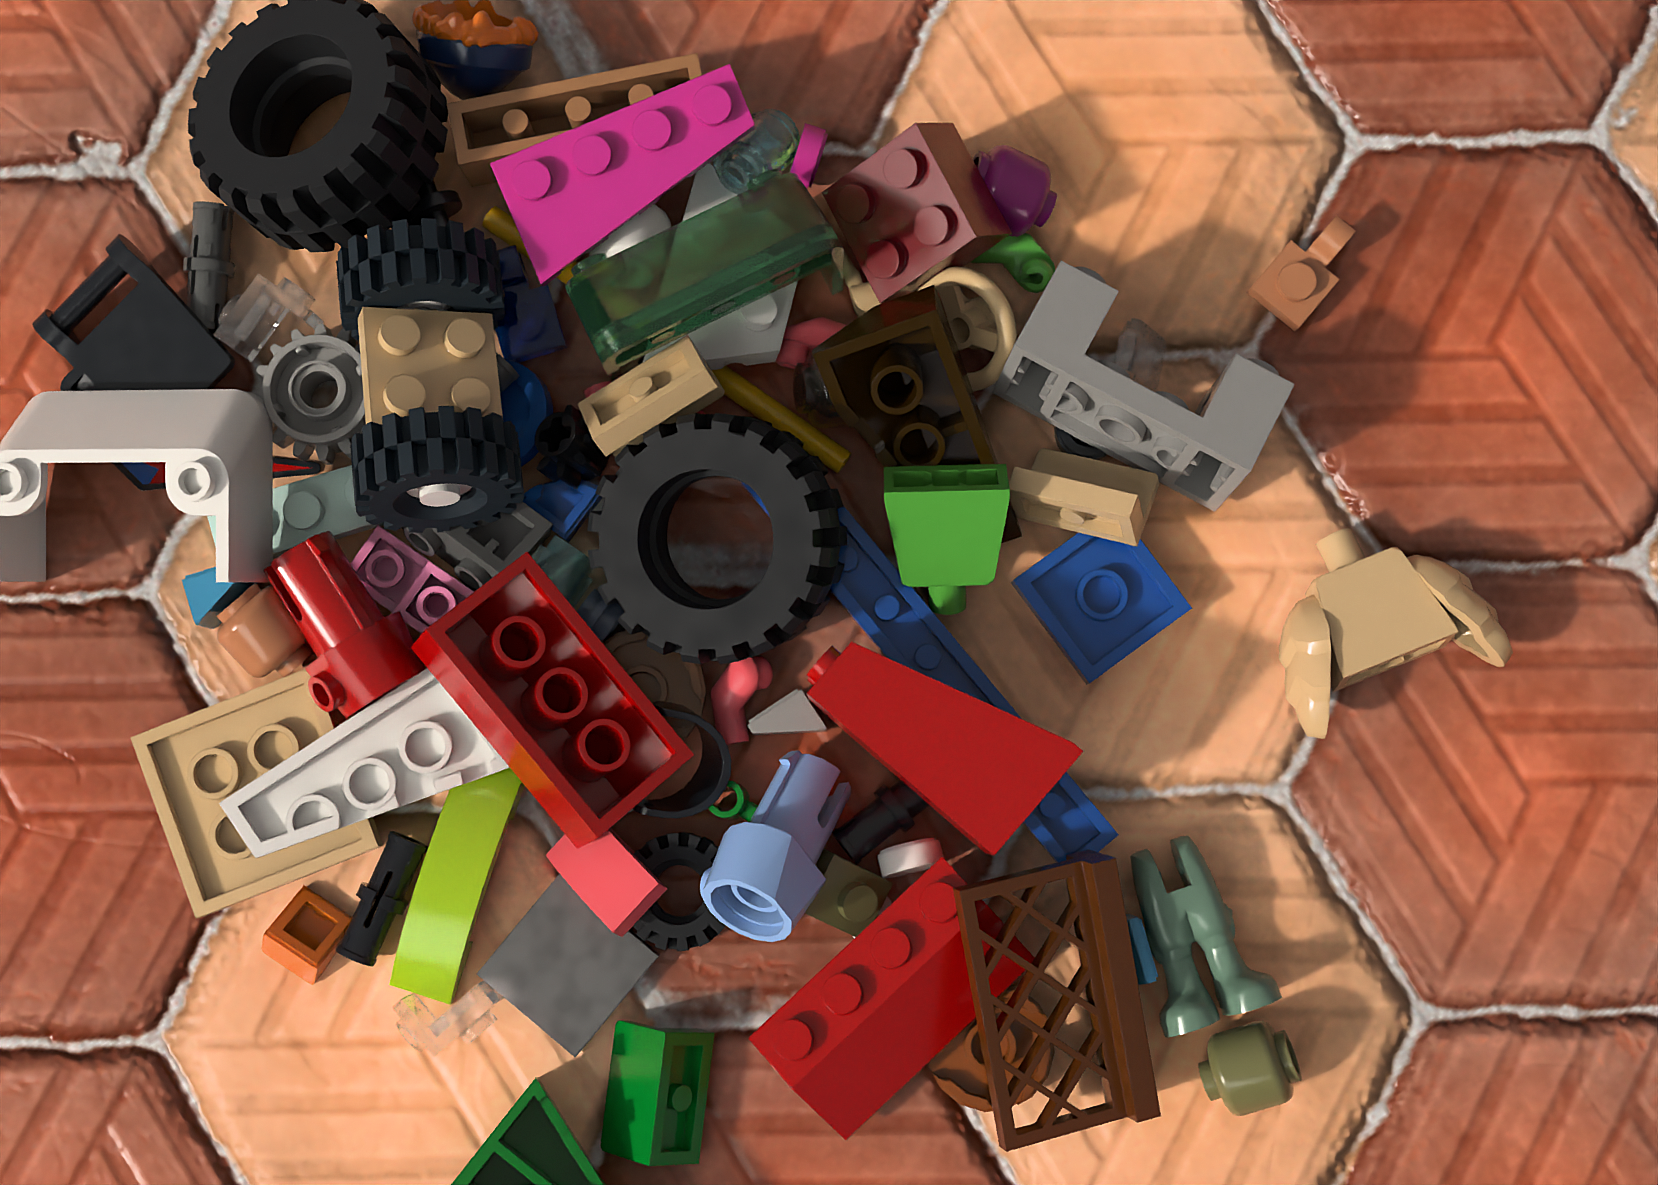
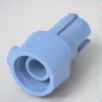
M799 750L790 751L779 759L781 764L750 822L730 826L723 835L712 867L703 873L700 881L701 896L710 912L727 927L738 934L754 940L767 942L784 940L795 928L822 889L826 878L816 867V863L850 797L851 786L849 782L839 783L834 794L828 796L840 770L822 758L811 754H802Z

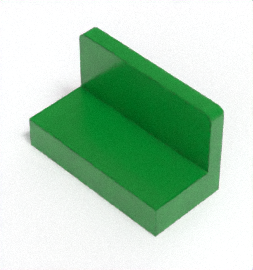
M633 1021L616 1022L600 1143L602 1151L647 1166L699 1164L715 1032L698 1028H657Z

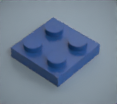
M1077 533L1011 582L1086 685L1090 684L1192 609L1141 539L1138 546Z

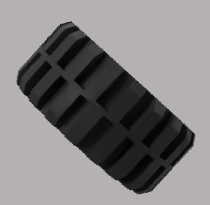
M288 0V4L280 7L278 4L271 3L256 11L257 19L248 25L244 22L238 24L228 33L232 37L228 44L222 50L218 47L215 48L206 61L210 67L206 77H198L194 87L193 100L197 102L196 108L189 109L188 133L193 137L189 140L190 153L193 164L200 169V178L211 192L262 235L273 239L278 245L292 250L305 248L309 252L334 251L335 243H338L341 247L348 248V240L357 234L365 238L364 235L367 234V229L373 226L380 225L384 230H388L393 226V218L405 208L410 212L421 198L417 192L424 182L431 184L438 171L439 163L435 160L436 154L444 153L448 129L442 123L447 122L448 109L446 96L441 92V81L436 72L385 14L380 13L372 4L364 0ZM351 92L343 114L327 135L311 147L289 155L293 138L304 120L324 102L338 95Z
M694 413L678 416L677 421L672 424L659 423L643 433L644 441L639 445L627 444L614 458L616 464L620 466L616 474L603 475L595 493L605 498L601 511H590L587 531L599 532V549L588 550L591 569L603 568L607 583L600 585L597 589L606 605L619 604L624 613L619 617L618 622L631 635L643 632L649 637L647 647L662 655L672 652L679 653L683 662L703 664L709 661H718L720 664H726L775 649L782 643L794 639L807 629L806 624L813 617L823 612L831 600L827 595L832 584L840 582L845 565L838 560L840 546L847 545V526H840L837 509L844 507L838 489H830L824 477L829 472L818 456H810L802 448L804 442L790 432L780 431L772 427V423L756 418L722 413ZM713 476L733 478L750 486L765 505L773 529V552L763 578L751 590L740 596L728 599L705 597L692 589L674 567L667 543L670 514L680 495L692 483Z

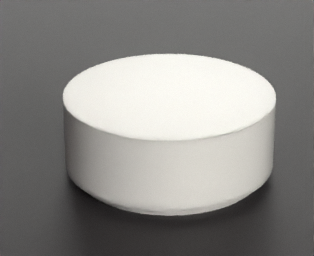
M936 838L920 839L881 850L880 854L877 855L882 878H893L929 869L941 857L944 858L940 840H936Z

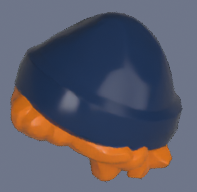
M437 0L415 8L412 16L413 24L417 29L416 38L419 53L434 69L441 84L451 94L461 100L499 93L520 73L528 70L531 66L533 45L538 41L539 37L537 27L530 20L523 17H513L511 20L505 16L498 15L489 0H480L474 7L470 5L468 0H454L451 4L446 5Z

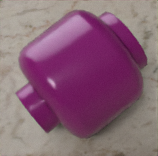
M1008 145L994 146L988 153L979 151L973 157L975 165L1012 232L1009 236H1021L1033 224L1042 227L1047 222L1057 199V193L1050 190L1051 173L1047 164Z

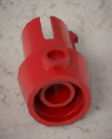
M330 531L308 538L270 562V566L263 569L318 657L305 670L311 676L308 681L310 694L323 711L331 712L338 708L344 717L349 719L426 669L424 663L410 648L414 641L401 612L398 611L386 617L383 616Z

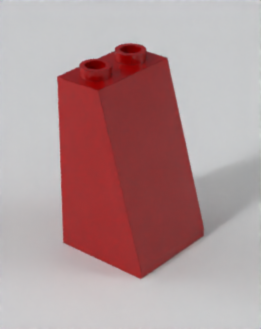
M852 641L842 653L834 646H831L806 675L808 677L807 681L813 685L807 692L811 703L978 848L989 855H996L1083 753V750L1075 743Z

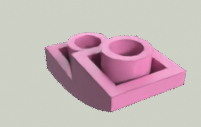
M377 525L351 561V565L371 597L390 610L392 614L400 611L405 623L421 634L426 628L474 592L379 525Z

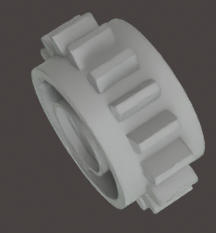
M324 324L316 325L314 335L305 336L298 329L292 330L291 342L284 347L275 343L270 347L274 357L269 365H258L256 372L264 377L262 388L254 390L252 393L263 399L266 411L273 421V428L278 427L273 434V442L284 449L294 442L293 455L300 460L307 461L315 450L321 462L326 465H333L335 453L343 452L351 458L350 444H352V437L355 433H363L362 426L366 425L360 344L355 347L356 339L351 336V330L345 331L344 328L341 329L337 337H333L331 330ZM336 381L338 393L335 400L325 408H314L312 397L315 389L324 382Z

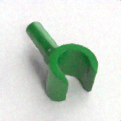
M729 780L727 787L734 789L737 794L735 807L729 811H723L720 807L712 804L708 808L715 816L727 820L742 818L750 822L758 805L750 801L747 790L741 784Z

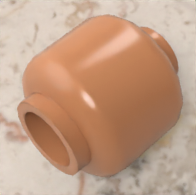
M254 583L216 616L223 623L217 632V640L242 668L253 677H265L274 670L282 677H286L313 653L304 644L307 641L273 585L261 589Z

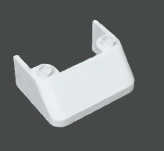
M237 389L46 391L36 395L27 403L1 440L0 582H46V492L48 485V463L166 462L165 482L167 494L171 502L179 510L190 515L216 516V582H270L263 569L270 566V562L273 561V421L266 411L263 399L258 395Z

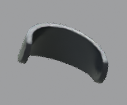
M653 702V705L661 715L684 719L696 724L702 740V758L696 773L683 789L663 799H643L633 810L643 815L660 818L693 816L706 810L716 802L726 789L731 775L729 748L722 735L694 711L681 704L672 702Z

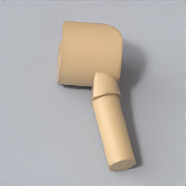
M836 240L828 244L826 251L845 279L857 317H860L874 306L882 304L879 303L869 282L863 283L860 272L857 271L840 242Z

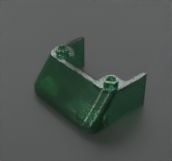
M778 168L765 171L746 184L747 191L611 257H607L605 253L595 254L580 261L571 269L574 277L566 283L565 289L611 382L622 376L619 367L820 270L832 295L843 290L844 249L832 225L796 173L782 174Z

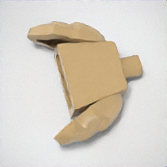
M1351 528L1336 531L1317 542V548L1329 573L1314 579L1305 593L1306 598L1297 601L1283 626L1279 645V660L1285 668L1284 684L1286 699L1295 708L1298 721L1306 735L1325 739L1327 734L1330 688L1335 692L1442 649L1451 640L1461 648L1497 667H1504L1513 654L1507 634L1498 622L1496 609L1473 591L1470 579L1465 574L1449 564L1432 557L1420 555L1406 557L1397 547H1391L1365 557Z

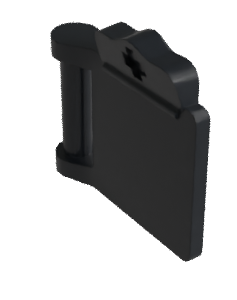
M118 234L106 247L109 256L54 312L45 309L32 324L35 331L74 367L62 380L61 391L213 389L235 365V359L158 274L145 255L121 234ZM129 274L138 282L137 286L80 342L73 332L75 327Z

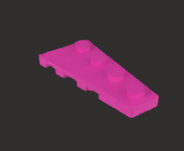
M728 64L494 161L490 165L540 284L544 287L582 255L591 252L607 240L609 235L637 214H642L658 202L661 196L685 178H690L753 131L755 124L731 65Z

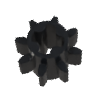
M571 404L567 405L564 412H556L547 416L537 428L535 446L539 451L538 453L544 456L536 468L539 472L554 482L562 480L573 489H578L581 479L588 481L601 476L608 463L609 455L606 457L593 441L585 420L578 409Z

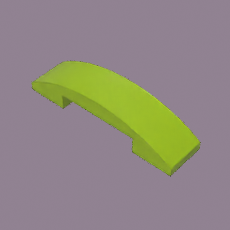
M511 768L449 790L412 895L389 985L449 1005L453 1003L473 943L469 940L509 820L514 819L525 786Z

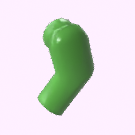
M1028 233L1018 237L1008 236L971 261V263H1002L1018 284L1032 293L1043 292L1055 272V266L1050 256Z

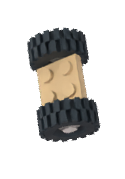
M421 218V225L412 226L408 225L407 219L392 221L393 228L384 230L380 225L373 226L367 229V238L357 234L348 240V248H340L338 261H336L342 326L345 331L351 330V336L358 340L360 344L366 425L362 426L363 433L354 434L352 444H350L356 512L360 517L366 516V522L372 525L384 522V529L397 531L404 526L408 527L409 532L423 533L425 528H436L437 533L451 531L450 527L459 525L464 529L478 527V521L480 520L489 523L501 519L500 512L512 513L517 509L516 503H522L524 499L518 432H516L515 425L511 421L503 422L494 330L498 327V320H503L505 316L499 250H497L496 243L492 238L484 239L483 231L473 227L464 232L463 223L451 220L445 227L437 226L436 219Z

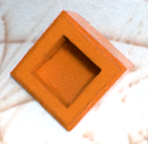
M303 885L265 931L261 949L273 960L313 985L336 954V948L341 943L352 917Z

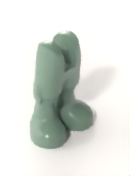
M1180 836L1172 839L1170 842L1176 868L1184 884V888L1170 893L1166 892L1161 873L1148 849L1135 852L1130 856L1133 881L1145 925L1147 940L1152 955L1159 964H1162L1166 976L1168 999L1161 1009L1159 1016L1160 1025L1164 1036L1167 1038L1199 1030L1220 1019L1216 1005L1205 988L1192 958V943L1197 942L1204 951L1213 978L1215 994L1223 1015L1230 1016L1249 1012L1282 998L1273 977L1270 974L1249 969L1240 956L1233 941L1235 938L1233 911L1223 902L1208 865L1189 836Z

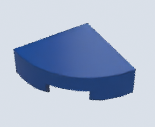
M581 479L578 489H573L562 480H558L557 482L550 481L532 487L524 493L523 502L553 524L552 531L569 543L588 518L590 511L595 509L603 497L595 493L598 486L589 481Z

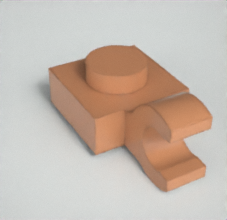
M1336 215L1306 252L1290 240L1247 293L1295 332L1340 280L1325 267L1356 231Z

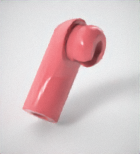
M818 317L787 326L781 349L776 359L777 364L794 370L805 367L808 362V352L813 351L814 348L847 325L828 318Z
M762 656L749 657L730 663L711 689L715 728L722 735L727 745L750 741L744 705L755 691L768 688L773 679L772 666Z

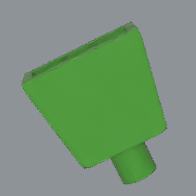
M1006 464L884 467V503L901 582L908 587H928V607L934 613L952 615L966 609V586L988 585L995 579L1010 500Z

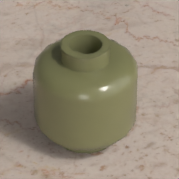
M1264 1021L1251 1022L1212 1035L1207 1045L1208 1060L1198 1063L1200 1077L1209 1099L1213 1101L1222 1098L1228 1110L1236 1116H1244L1288 1102L1293 1096V1083L1302 1081L1300 1067L1285 1030L1275 1032L1272 1026Z

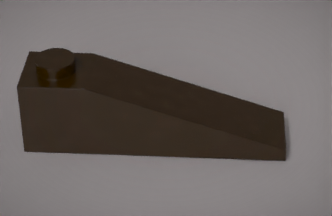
M935 285L874 306L813 349L812 355L835 411L850 428L853 426L875 451V457L884 467L998 464ZM1010 500L1001 543L1022 537L1021 528Z

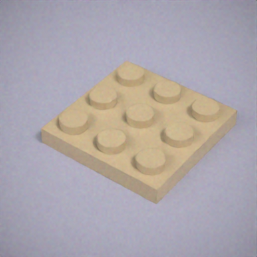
M305 669L130 737L196 919L221 911L384 846L375 821L371 817L255 858L219 804L230 795L339 726L334 711H323L313 700L308 687V681L311 676Z

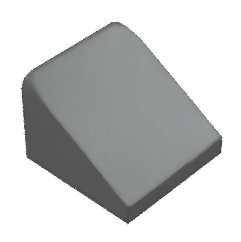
M795 689L750 719V724L747 725L754 735L828 731L802 689L799 691Z

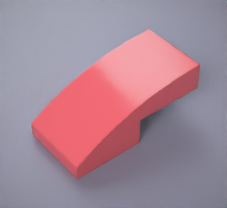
M612 828L608 829L598 839L579 849L564 834L546 854L553 866L589 908L613 933L621 937L632 928L667 890L666 886L633 854L634 851Z

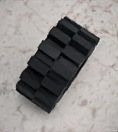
M670 833L646 842L642 848L636 850L634 855L657 878L664 870L676 865L690 867L702 877L703 873L712 867L718 847L710 839L694 835V833ZM703 900L701 906L694 913L687 916L671 915L665 912L656 901L633 926L638 931L636 935L644 941L649 940L656 944L655 947L688 951L690 948L701 947L720 934L726 925L721 923L710 912Z

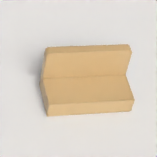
M686 335L578 403V407L596 445L606 457L611 453L616 457L627 444L639 445L643 442V433L659 423L672 424L677 421L678 416L697 413L721 398L725 391L690 337Z
M1046 448L1038 451L1031 470L1014 467L1009 480L1010 501L1017 518L1133 546H1138L1160 485L1158 475L1153 472Z

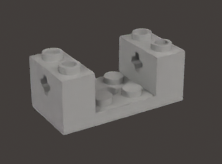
M1061 260L1016 340L992 393L1132 468L1156 473L1160 483L1215 512L1251 472L1295 384L1280 377L1278 371L1270 364L1259 359H1246L1236 353L1203 397L1196 412L1189 411L1186 403L1177 396L1164 391L1154 392L1131 380L1129 374L1119 365L1106 360L1096 361L1085 355L1119 291L1107 285L1105 280L1095 271L1080 266L1073 267Z

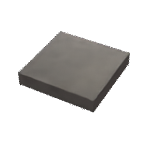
M559 874L478 971L477 975L571 1055L576 1057L660 954L631 929L623 937L613 933Z

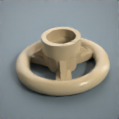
M948 267L933 276L916 291L935 285L959 351L965 348L975 350L984 348L995 352L987 366L979 371L967 373L972 390H982L998 381L1017 340L1014 315L1003 292L986 275L967 267ZM960 286L969 288L980 296L969 300L961 292Z

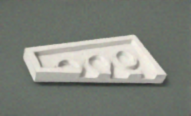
M427 668L230 795L219 804L254 857L259 858L510 767Z

